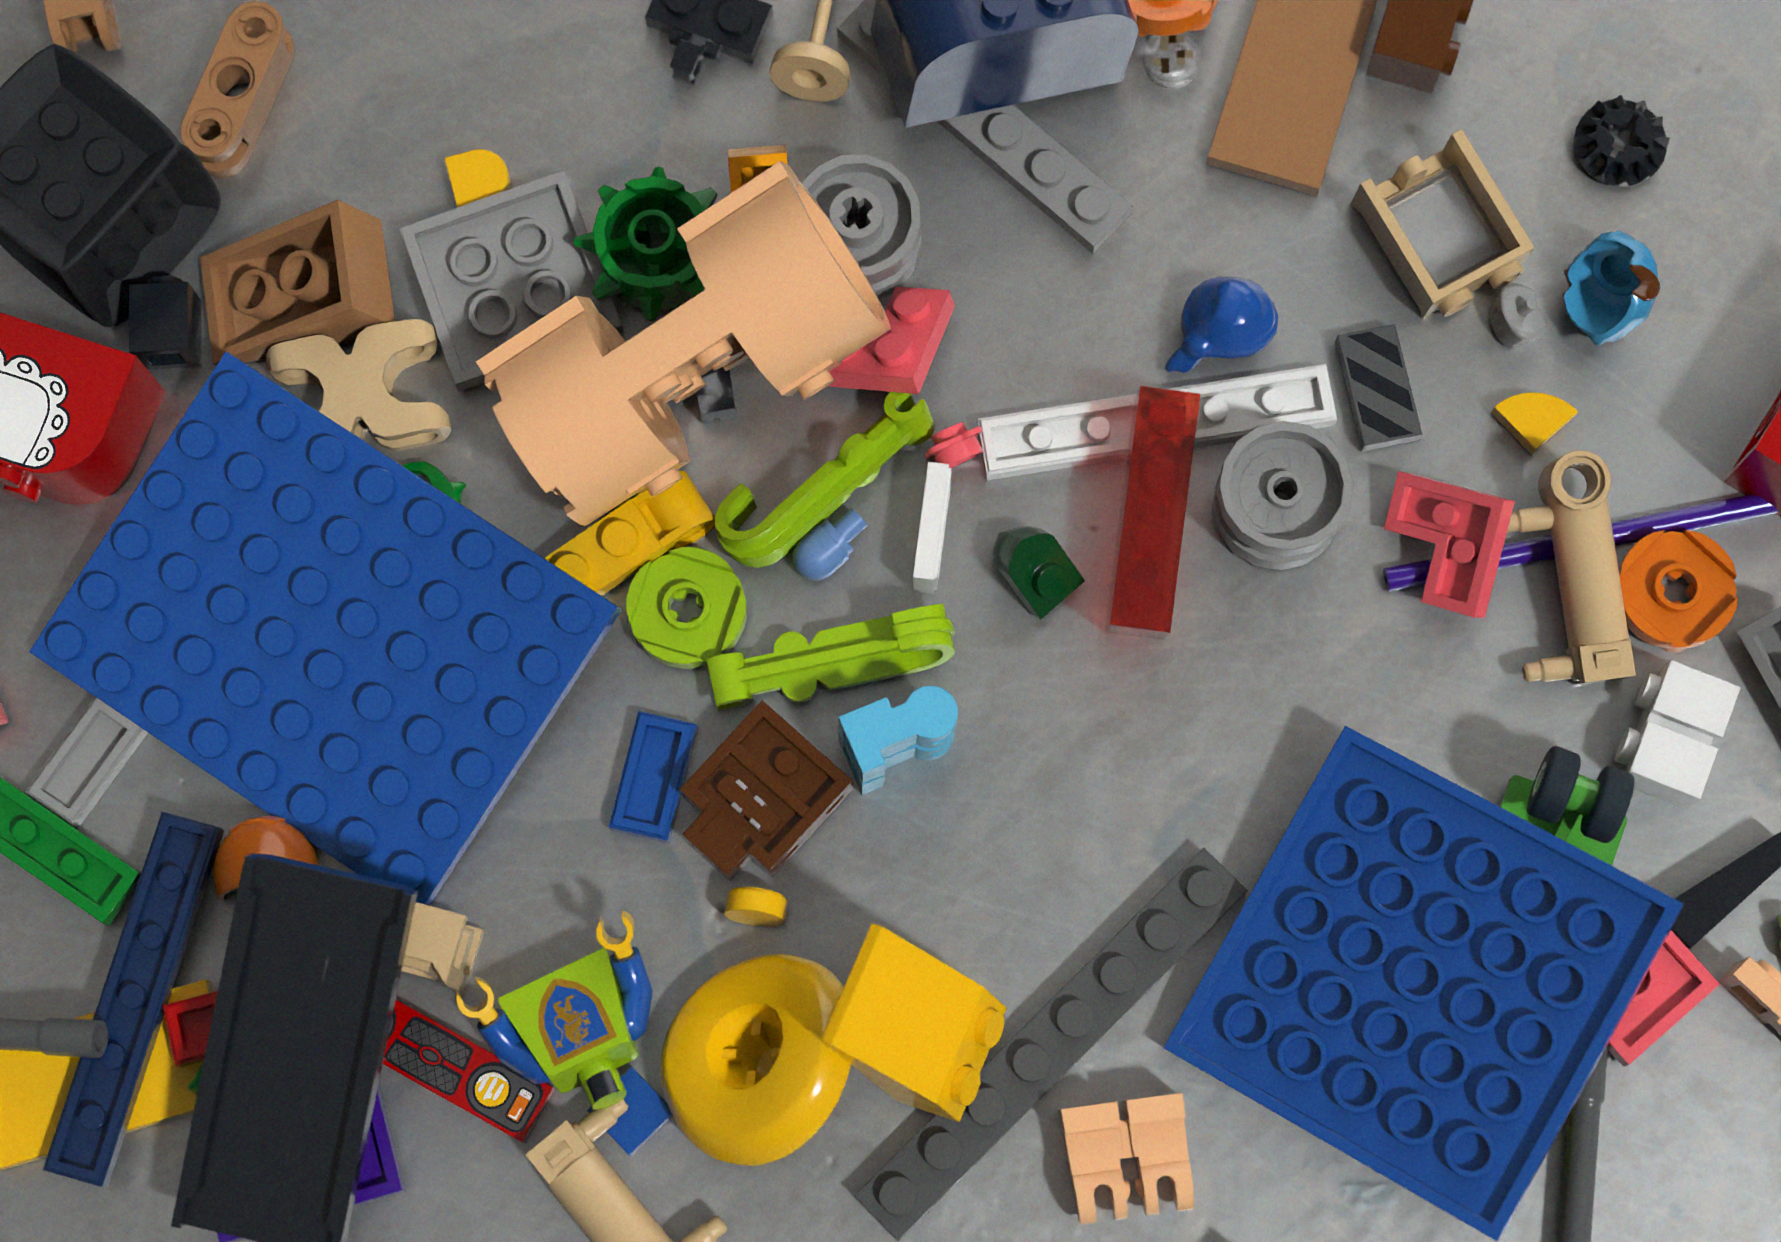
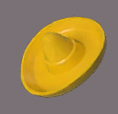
M767 954L753 957L733 964L710 977L688 997L671 1022L664 1039L660 1057V1084L667 1105L678 1127L686 1138L702 1152L716 1160L748 1166L767 1164L793 1153L804 1145L830 1116L844 1089L851 1064L821 1041L844 988L829 969L810 959L788 954Z

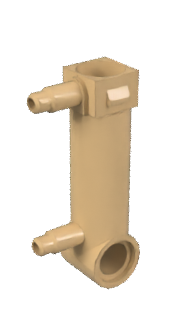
M1575 450L1552 460L1544 467L1538 480V492L1545 506L1517 509L1512 513L1507 533L1516 531L1526 533L1551 529L1569 649H1566L1567 655L1541 658L1537 662L1525 663L1522 666V674L1527 682H1551L1572 679L1574 685L1636 676L1607 498L1611 488V474L1607 464L1601 457L1590 451ZM1567 468L1576 469L1585 477L1587 483L1586 492L1581 499L1569 496L1563 488L1562 475Z
M623 1099L608 1108L591 1111L578 1123L566 1120L525 1154L546 1182L550 1184L548 1189L591 1242H673L594 1143L595 1140L616 1124L618 1118L628 1110V1105ZM713 1216L705 1224L698 1225L680 1242H717V1239L727 1231V1226L719 1216Z

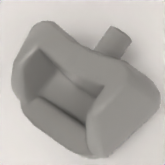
M1517 283L1503 286L1490 307V321L1498 339L1508 347H1518L1546 333V324L1540 314L1534 291L1527 286Z

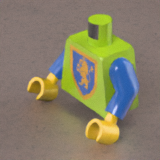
M626 911L621 913L623 924L627 929L625 935L619 938L610 937L604 930V922L600 917L596 928V938L604 948L497 998L502 1009L493 1008L494 994L489 983L483 978L475 977L479 986L485 991V999L480 1005L473 1007L466 1005L457 990L455 992V1001L459 1010L465 1016L479 1019L477 1029L502 1064L534 1084L552 1082L560 1093L569 1092L582 1085L594 1110L608 1108L620 1102L627 1095L616 1068L635 1060L639 1056L637 1039L647 1031L653 990L640 951L637 947H631L630 944L635 929L634 919ZM606 949L611 950L614 953L610 956Z

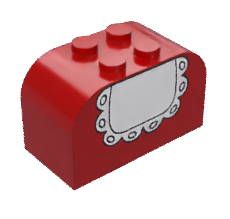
M0 312V483L4 484L3 491L17 499L37 504L40 496L70 505H86L99 502L113 495L131 477L166 391L136 355Z

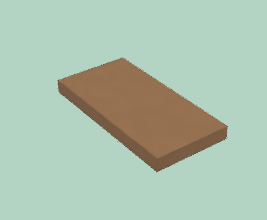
M1257 0L1206 164L1318 196L1377 0Z

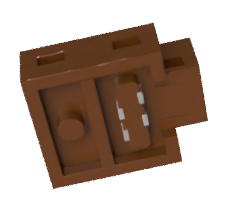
M761 700L679 789L683 798L701 813L682 833V836L686 843L728 881H731L751 859L773 878L854 789L853 780L767 703Z

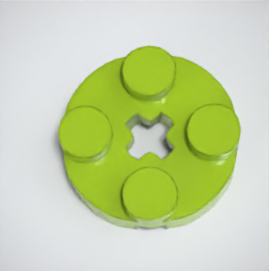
M680 547L670 550L669 554L660 556L654 562L650 560L639 569L628 589L626 613L635 640L650 657L670 667L693 669L700 666L708 667L706 659L725 654L736 645L745 628L747 602L740 580L723 558L705 549ZM687 593L697 596V606L703 609L702 614L699 617H691L688 623L679 622L678 613L670 609L671 604L674 600L683 602Z

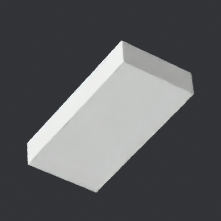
M928 462L913 571V591L934 594V590L937 591L952 481V468H949V464Z

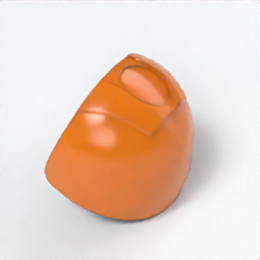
M260 816L241 821L228 831V835L222 841L215 855L213 878L216 898L219 901L227 900V893L238 889L244 857L252 853L275 855L321 866L319 857L305 835L299 829L287 823L284 818Z

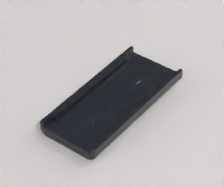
M252 853L244 857L171 1227L180 1229L184 1225H189L257 1242H346L418 891L406 885L275 855Z

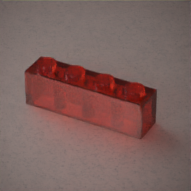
M1140 386L1135 396L1105 632L1162 640L1171 632L1200 393Z

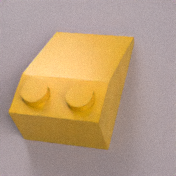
M872 923L821 1041L896 1101L960 1122L966 1106L973 1102L978 1093L980 1072L988 1052L1001 1038L1004 1029V1014L1007 1008L985 987L883 926Z

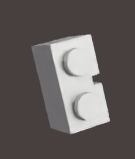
M1670 660L1662 667L1656 675L1649 672L1640 687L1635 706L1643 709L1636 730L1630 727L1627 728L1615 755V761L1623 764L1621 770L1629 772L1634 776V789L1684 809L1700 800L1719 749L1711 746L1713 738L1719 740L1723 738L1741 687L1673 660Z

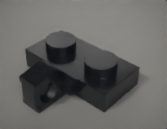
M652 0L645 19L648 27L670 34L669 43L677 46L670 64L674 72L672 77L694 86L706 57L718 60L721 53L753 64L773 17V7L771 4L760 0Z

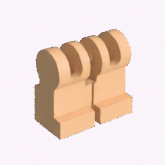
M1183 1093L1122 1101L1125 1120H1120L1117 1102L1058 1110L1075 1207L1080 1225L1097 1222L1094 1190L1102 1184L1109 1190L1114 1219L1128 1218L1126 1200L1129 1198L1130 1186L1128 1180H1123L1120 1159L1136 1157L1139 1179L1134 1180L1135 1190L1139 1197L1142 1198L1146 1216L1159 1214L1156 1184L1162 1176H1166L1170 1180L1176 1211L1194 1209V1190L1184 1118L1186 1117Z

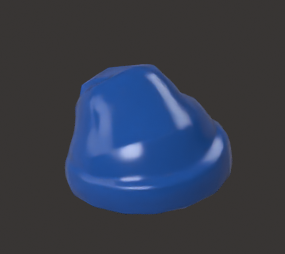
M1218 276L1203 281L1192 290L1184 304L1181 314V330L1184 340L1181 347L1168 359L1165 366L1166 371L1186 373L1198 365L1203 358L1232 359L1250 357L1264 350L1277 332L1279 316L1274 302L1259 284L1249 279Z

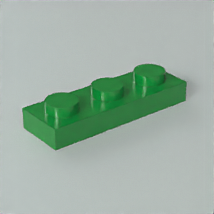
M0 777V853L101 923L110 926L135 892L141 873Z

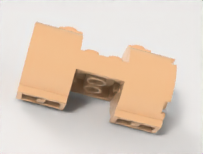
M779 161L678 228L679 233L686 242L692 264L706 290L628 341H625L615 327L598 312L589 297L574 296L476 361L485 376V386L491 392L498 389L502 401L494 405L492 409L512 447L545 493L552 490L558 496L563 494L570 502L564 506L566 515L576 523L586 526L636 493H642L647 490L651 497H655L682 480L678 469L692 460L689 457L688 447L681 428L667 402L673 399L675 403H678L702 389L706 384L701 376L712 369L715 371L721 367L728 371L750 358L765 378L780 392L781 396H793L799 392L803 400L834 381L830 371L841 365V361L891 329L887 315L861 267L829 218L799 181L789 165Z

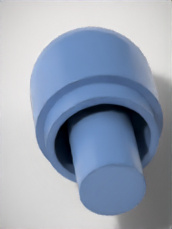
M853 508L834 525L827 519L821 525L817 523L795 545L793 563L796 570L809 580L817 581L830 577L850 559L848 555L854 551V548L849 542L864 530L868 524Z

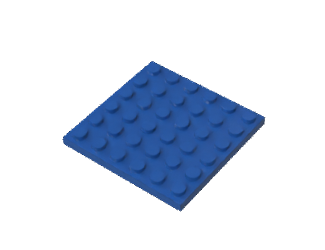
M1345 726L1163 1048L1499 1242L1681 913L1683 903Z

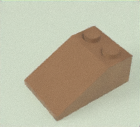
M335 200L200 257L212 363L214 365L218 364L225 352L234 355L244 363L264 360L271 346L313 335H325L334 338L339 346L355 343L357 335L367 326L395 321L382 221L340 200Z

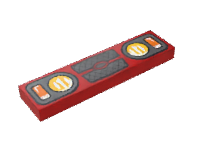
M395 1001L383 1065L520 1142L525 1143L554 1093L555 1088L546 1083L534 1084L502 1064L493 1053L400 1001Z

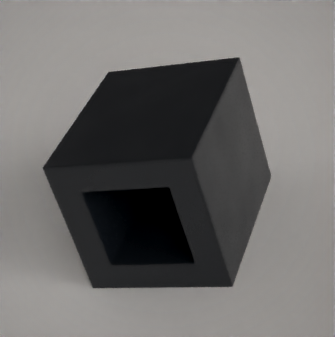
M155 276L148 279V284L129 285V353L136 355L148 370L202 367V300L188 281L183 282L178 277Z

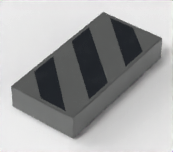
M1391 324L1338 335L1335 343L1362 452L1419 441L1423 434L1396 325Z

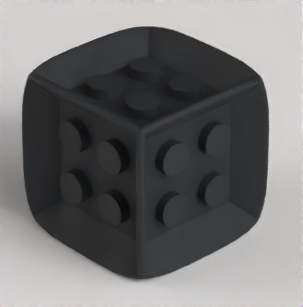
M52 44L31 57L0 87V245L30 273L79 312L101 326L111 327L129 315V285L148 284V279L152 277L168 276L193 249L212 224L221 205V196L215 182L198 157L188 147L180 143L171 130L156 115L86 59L63 46Z

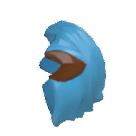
M1620 230L1602 233L1587 245L1583 251H1580L1573 262L1568 265V268L1564 270L1569 288L1562 295L1566 314L1570 321L1586 333L1594 345L1599 346L1606 341L1610 343L1616 342L1648 318L1653 303L1661 289L1657 265L1645 244L1635 240L1629 234H1624Z

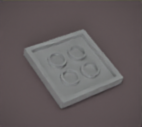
M565 170L400 228L458 392L484 383L485 376L477 365V360L574 296L589 297L598 312L620 334L624 333L612 297L597 300L592 295V290L602 272L596 254L574 246V238L588 232Z

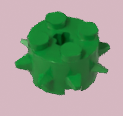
M655 167L651 177L630 180L625 183L626 188L622 191L607 185L600 187L598 193L603 204L598 209L593 232L574 238V246L597 254L602 272L592 290V295L597 300L616 295L622 302L629 303L633 307L642 308L647 321H655L660 310L678 308L706 290L692 264L686 242L679 233L678 228L711 207L718 196L712 187L690 194L680 182L667 179L662 167ZM651 241H664V244L660 245V247L651 249Z

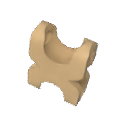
M411 319L367 326L357 335L352 353L349 355L344 353L334 338L325 335H313L285 341L271 346L267 351L268 371L278 382L285 385L304 384L321 387L324 390L322 406L318 411L362 440L365 433L369 431L372 432L383 448L391 451H403L444 441L451 433L450 417L440 405L433 402H400L392 396L394 381L403 369L430 360L436 353V330L433 325L426 321Z

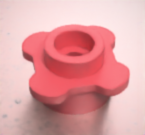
M963 422L950 426L931 436L935 446L928 449L924 456L926 460L934 457L937 463L949 464V468H953L983 453L977 439L983 431L980 426L967 431Z

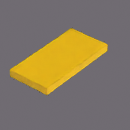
M204 979L174 988L168 1004L213 992L211 981ZM95 1012L73 1019L93 1020ZM165 1015L126 1133L194 1113L197 1095L189 1091L188 1084L202 1062L181 1068L175 1066ZM0 1050V1171L48 1156L80 1057L48 1056L42 1052Z

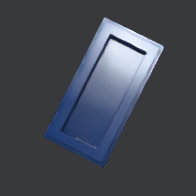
M638 711L609 823L611 831L670 843L682 795L679 789L685 783L698 731L697 724Z

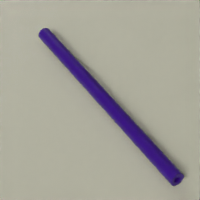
M1749 494L1611 522L1614 543L1617 546L1637 542L1653 532L1665 530L1663 533L1691 531L1778 513V510L1766 500ZM1547 535L1504 544L1498 569L1555 558L1552 536ZM1432 559L1384 568L1383 577L1387 591L1390 592L1426 584Z

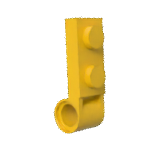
M678 471L682 476V480L655 497H651L649 492L645 490L546 556L545 559L603 596L638 572L650 560L652 562L670 549L687 547L704 537L715 527V516L686 471Z

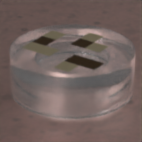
M1189 32L1170 36L1152 35L1146 43L1143 56V68L1147 77L1157 86L1166 89H1177L1188 85L1199 71L1202 58L1200 44Z

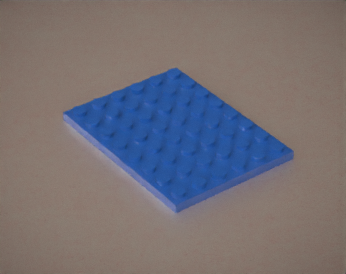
M225 352L29 652L269 815L284 818L287 823L299 829L309 842L356 874L406 885L418 891L417 903L430 906L623 609L234 355Z

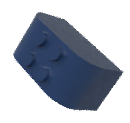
M876 0L870 29L905 128L1122 82L1139 34L1138 25L1128 0Z

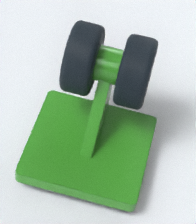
M1553 746L1546 753L1534 781L1519 775H1513L1508 780L1499 807L1609 865H1613L1627 823L1625 815L1634 791L1635 779L1631 773L1613 766H1606L1599 773L1596 780L1579 774L1581 758L1577 753Z

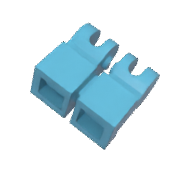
M923 686L911 693L905 703L892 708L886 697L838 717V741L862 795L884 786L885 769L913 757L925 761L939 759L949 751L954 739L958 708L955 699L948 691L938 686Z

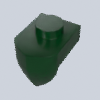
M1021 526L998 534L993 548L994 564L1028 611L1040 620L1085 582L1055 537L1041 528Z

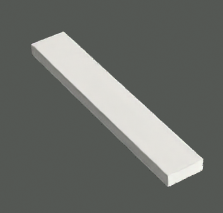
M1323 364L977 419V427L980 426L983 431L979 434V439L983 450L982 456L986 480H994L1235 442L1258 426L1280 421L1306 424L1315 429L1335 426L1337 416L1327 366Z

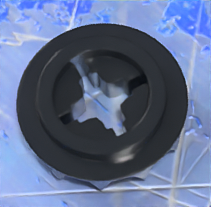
M1621 94L1613 100L1604 102L1598 100L1581 117L1574 134V149L1580 164L1593 178L1608 185L1626 187L1648 180L1659 170L1665 160L1670 138L1666 137L1663 128V116H1655L1647 109L1645 100L1636 103L1625 100ZM1631 125L1633 127L1631 132L1633 133L1630 141L1637 148L1627 145L1623 151L1618 152L1615 158L1610 156L1614 149L1612 145L1615 138L1608 131L1618 134L1622 128Z

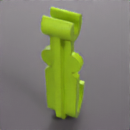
M889 392L883 404L884 415L864 433H857L849 437L841 446L839 454L834 460L827 461L760 524L745 531H739V528L757 506L751 490L740 483L719 504L715 514L717 538L728 556L744 566L755 568L772 565L783 558L817 523L820 525L848 500L851 493L857 487H864L871 483L877 477L881 466L904 445L916 446L929 440L934 433L935 423L926 401L921 399L915 404L910 393Z
M934 604L891 613V616L820 630L816 633L810 644H808L807 639L802 634L788 631L776 639L774 653L746 659L744 654L739 652L710 657L706 659L717 711H726L746 706L754 701V695L781 689L789 701L804 703L815 695L817 682L832 691L934 668L953 657L955 648L952 637L955 635V629L951 619L947 618L945 605Z

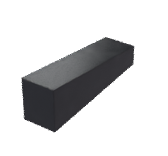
M1781 832L1674 898L1683 903V909L1671 931L1688 949H1691L1781 867Z

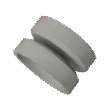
M868 154L841 155L818 165L802 184L816 200L842 237L878 299L880 300L891 295L895 286L901 287L913 275L921 255L920 199L910 179L891 162Z
M1280 421L1256 427L1237 440L1223 462L1216 483L1212 506L1218 533L1234 554L1254 566L1285 570L1308 564L1327 550L1350 509L1354 483L1347 458L1332 438L1310 425ZM1276 493H1284L1289 496V499L1282 500L1276 496Z

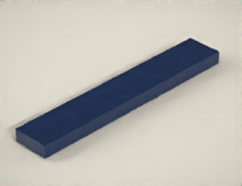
M161 812L93 1020H103L107 1025V1048L101 1058L80 1057L43 1168L44 1171L108 1188L164 1017L163 1005L169 1002L214 864L215 855L223 837L224 830L220 827Z

